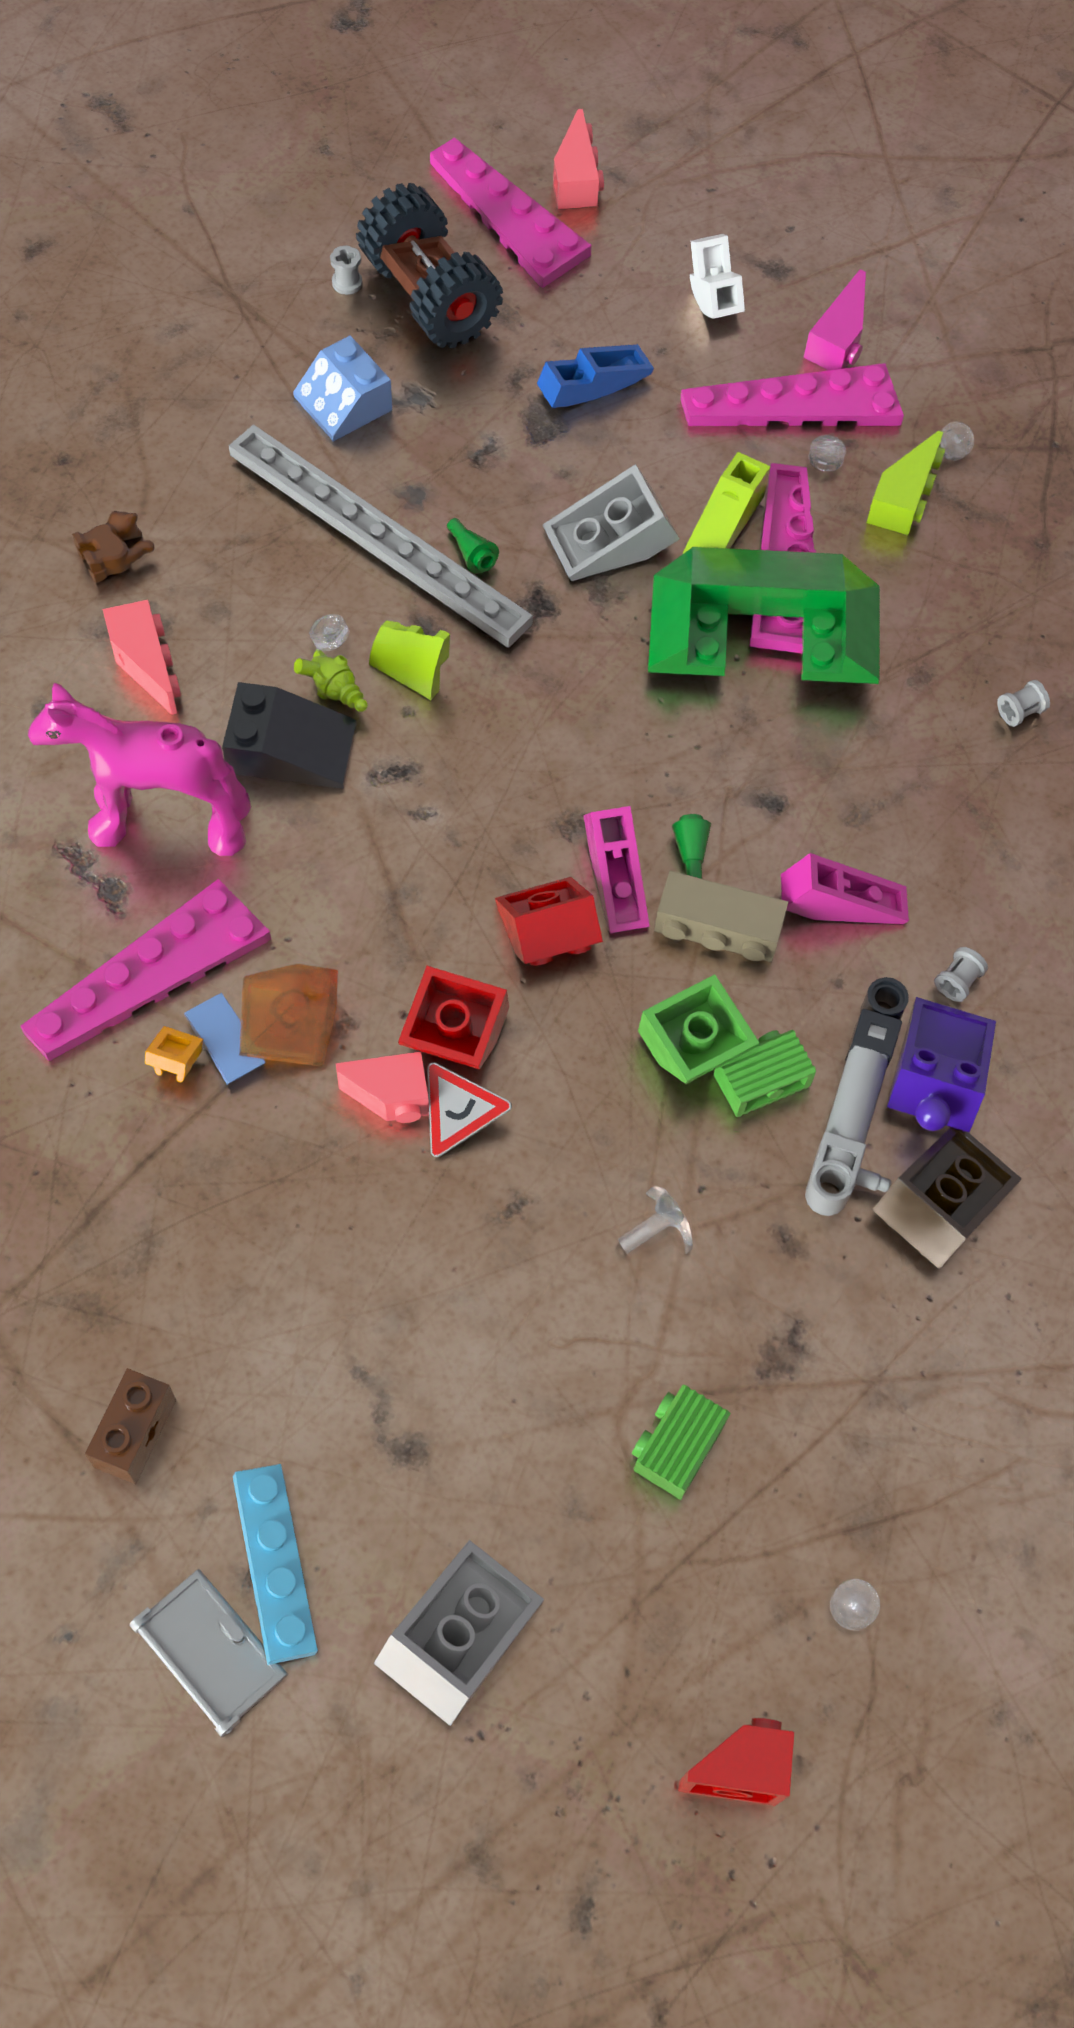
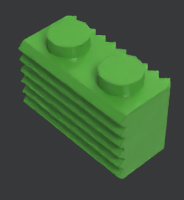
M777 1030L768 1032L758 1039L760 1042L758 1047L715 1069L713 1075L736 1117H741L743 1114H748L750 1111L762 1108L766 1104L770 1105L774 1101L786 1098L788 1095H793L795 1092H800L811 1086L816 1069L812 1065L811 1059L808 1058L807 1052L804 1051L803 1045L800 1044L799 1038L796 1037L794 1030L780 1034Z
M683 1384L676 1396L668 1392L655 1413V1416L660 1418L661 1421L654 1433L652 1434L645 1430L631 1453L638 1458L633 1471L682 1500L726 1425L731 1413L720 1405L715 1404L712 1400L706 1399L704 1395L690 1389L687 1385Z

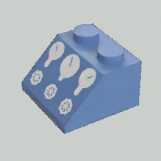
M351 335L321 350L293 391L295 399L332 441L392 411L391 379Z

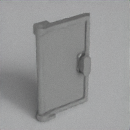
M200 1569L196 1570L153 1608L149 1609L147 1607L129 1625L135 1633L139 1632L216 1726L215 1730L221 1737L230 1733L241 1722L240 1718L288 1675L279 1663L267 1665L264 1645Z

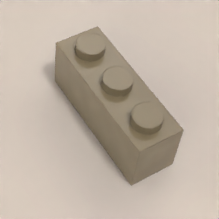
M669 871L658 907L654 931L662 933L673 940L686 939L701 943L711 950H727L742 954L749 960L772 962L788 901Z

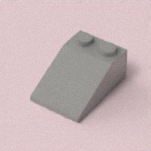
M636 464L543 524L571 581L647 560L680 539L651 485Z
M469 1540L393 1631L374 1664L451 1726L544 1599Z

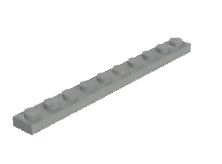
M254 424L229 445L230 456L509 648L532 626L533 615Z

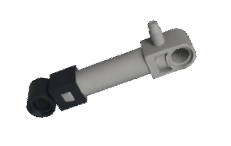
M879 978L871 983L854 1028L840 1084L806 1187L805 1198L807 1204L820 1215L831 1216L841 1212L845 1208L855 1184L874 1191L880 1190L883 1192H887L891 1186L890 1179L882 1177L878 1173L862 1169L860 1166L867 1146L865 1142L884 1076L892 1059L901 1029V1018L909 1001L906 987L894 978ZM877 1002H885L889 1004L892 1008H883L879 1006ZM828 1182L834 1184L839 1189V1193L832 1194L826 1192L821 1187V1183Z

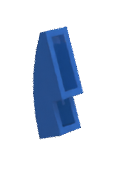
M638 344L580 348L576 359L546 361L537 385L552 408L572 406L592 401L626 388L651 375L654 367Z

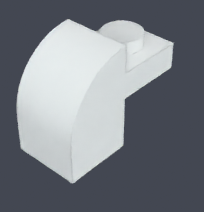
M719 234L692 240L691 249L694 274H690V281L694 297L702 313L714 319L744 312L742 276L731 272L728 235Z

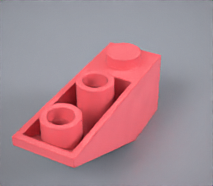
M583 109L577 110L554 158L553 189L558 210L597 206L598 191L604 190L603 171L597 170V147L591 146L593 142L591 123H586Z
M148 600L102 609L116 663L171 715L177 714L174 698L181 697V692L176 674L168 675L166 669L167 667H172L173 663L168 643L160 645L158 637L165 636L160 614L152 615Z

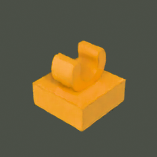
M163 1026L145 1051V1064L153 1066L156 1074L160 1076L164 1071L177 1074V1081L182 1082L202 1052L203 1039Z

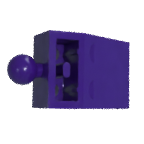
M916 997L893 1077L887 1107L916 1116L920 1126L926 1130L937 1131L945 1126H950L970 1133L985 1096L996 1021Z

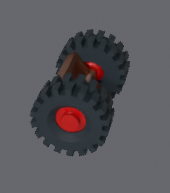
M401 183L396 184L395 191L393 192L390 188L383 190L384 197L380 200L377 196L371 200L373 207L371 209L366 207L362 212L365 220H359L357 228L361 231L356 233V239L359 242L358 246L380 274L389 279L393 275L414 300L410 302V309L413 312L411 314L434 344L437 343L442 348L446 344L449 348H456L459 341L463 345L469 342L468 338L471 336L475 339L481 335L479 331L483 327L488 329L492 324L489 321L490 318L497 317L500 312L496 307L503 303V298L500 295L503 293V288L500 282L476 254L472 256L470 252H463L461 257L458 252L455 253L443 238L448 234V229L445 227L448 224L447 218L420 185L417 187L414 183H408L406 188Z

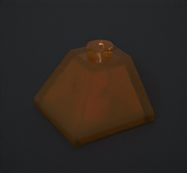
M293 964L245 976L242 988L239 1055L322 1067L325 1062L337 1009L338 970Z

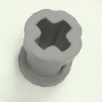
M350 246L337 247L330 255L331 265L335 271L332 276V286L340 294H354L363 285L362 276L358 271V266L361 264V253L358 249Z
M1031 680L1027 682L1024 689L1013 694L1005 693L998 698V710L1001 717L1008 725L1013 727L1021 724L1024 717L1034 712L1041 714L1050 707L1049 694L1038 680Z
M967 947L958 948L953 955L954 961L946 971H942L934 979L937 989L947 998L956 1002H962L969 995V987L975 979L983 977L988 970L985 959L979 953Z

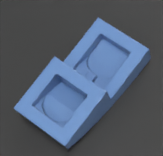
M222 993L184 1013L196 1036L203 1039L204 1050L207 1049L227 1085L266 1063Z

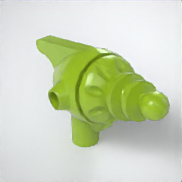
M316 649L313 655L314 658L311 661L298 658L295 661L294 672L312 677L317 686V695L320 698L340 700L350 708L355 707L359 712L367 709L368 704L363 699V693L360 691L359 686L355 684V676L347 665L348 660L344 656L338 655L332 658L326 656L321 650Z

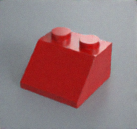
M572 877L495 898L514 953L524 964L543 965L552 961L555 955L566 952L569 954L584 953L592 948L591 945L603 942L594 897Z
M426 966L398 1040L399 1045L480 1069L495 1047L508 1013L507 989Z
M752 1718L751 1724L740 1727L692 1767L680 1779L678 1792L773 1806L778 1805L790 1796L794 1732L781 1730L782 1722Z

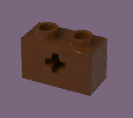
M126 1369L85 1452L86 1457L94 1468L135 1485L137 1484L176 1402L169 1384L131 1369Z

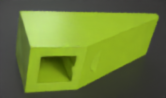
M937 431L883 471L872 500L867 519L868 524L909 535L913 521L921 522L927 501L921 500L922 495L930 496L936 475L932 474L931 470H939L946 450L939 447L943 432Z
M737 452L721 475L683 554L692 547L730 549L765 496L771 466Z

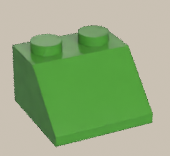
M715 974L644 1010L638 1029L639 1034L658 1064L685 1084L743 1055L760 1044Z

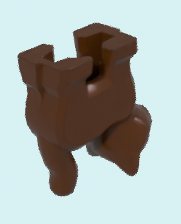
M113 511L109 515L106 524L96 526L83 534L79 532L72 534L77 552L82 561H87L90 567L88 570L95 583L101 582L111 574L126 571L132 563L140 559L144 554L154 551V543L150 540L140 541L131 548H128L124 542L142 536V532L136 523L137 513Z

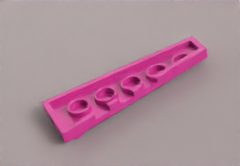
M455 137L430 152V164L452 189L461 195V199L469 208H474L480 213L485 226L488 229L493 228L497 232L502 245L506 249L511 248L518 256V263L541 288H544L591 256V244Z
M885 363L682 389L680 398L688 426H767L770 421H784L789 426H802L803 421H822L823 426H837L838 421H857V426H899L902 424L904 417Z
M771 463L760 550L816 553L813 543L814 528L813 518L810 514L811 500L807 467ZM754 614L749 647L802 653L803 617L762 616Z
M217 879L20 1027L26 1037L45 1058L51 1061L102 1033L105 1028L115 1026L132 1016L134 1010L153 1000L157 1003L168 997V992L187 981H190L192 984L205 977V972L224 961L228 964L271 940L270 931Z

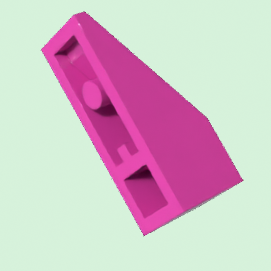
M860 269L810 330L804 354L805 359L827 370L844 369L849 364L854 365L857 362L863 348L859 343L863 330L865 271Z
M631 807L614 808L583 815L590 858L609 933L650 927Z
M812 853L781 873L782 900L788 901L786 911L813 920L902 925L909 922L907 887Z

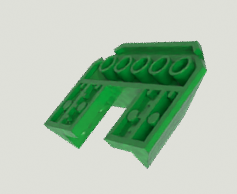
M692 547L654 575L648 672L725 676L728 614H757L762 616L803 617L801 680L879 684L880 586L843 554Z

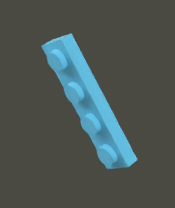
M277 1464L237 1471L233 1475V1482L267 1665L313 1656L318 1650L282 1466Z

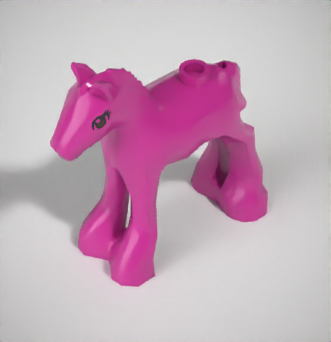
M53 684L52 700L45 704L42 711L32 721L28 730V737L33 745L82 743L87 748L90 768L96 781L94 798L101 809L88 820L89 838L97 847H115L126 835L127 808L130 807L133 798L131 788L138 790L164 788L180 791L211 803L212 816L208 824V845L212 852L219 856H233L244 848L246 843L245 832L239 821L245 818L250 811V798L246 789L237 780L233 767L224 760L221 746L216 741L207 739L204 733L196 727L180 723L114 720L76 701L62 685Z

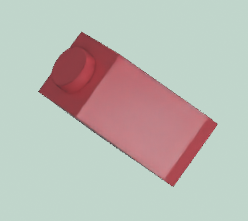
M421 1052L336 1063L339 1089L384 1120L410 1123L419 1120L421 1116L429 1115L428 1092Z

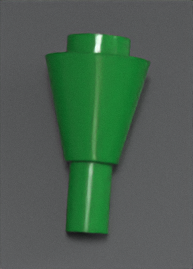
M453 518L447 523V529L457 539L470 572L480 574L490 570L495 565L499 557V548L495 543L468 530L457 518Z
M699 814L681 816L679 821L672 825V830L683 863L686 865V875L702 879V863L704 862L711 823L704 820L703 816Z

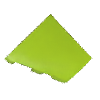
M386 620L381 625L373 642L369 665L427 699L432 700L440 691V666L449 658L450 634L440 630L435 636L425 635L421 626L411 625L406 627L399 622Z

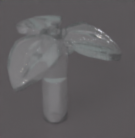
M658 1186L651 1187L646 1194L657 1201L655 1206L657 1213L618 1238V1241L628 1254L668 1226H673L682 1235L685 1254L689 1253L693 1246V1235L687 1217L682 1213L675 1199L664 1188Z

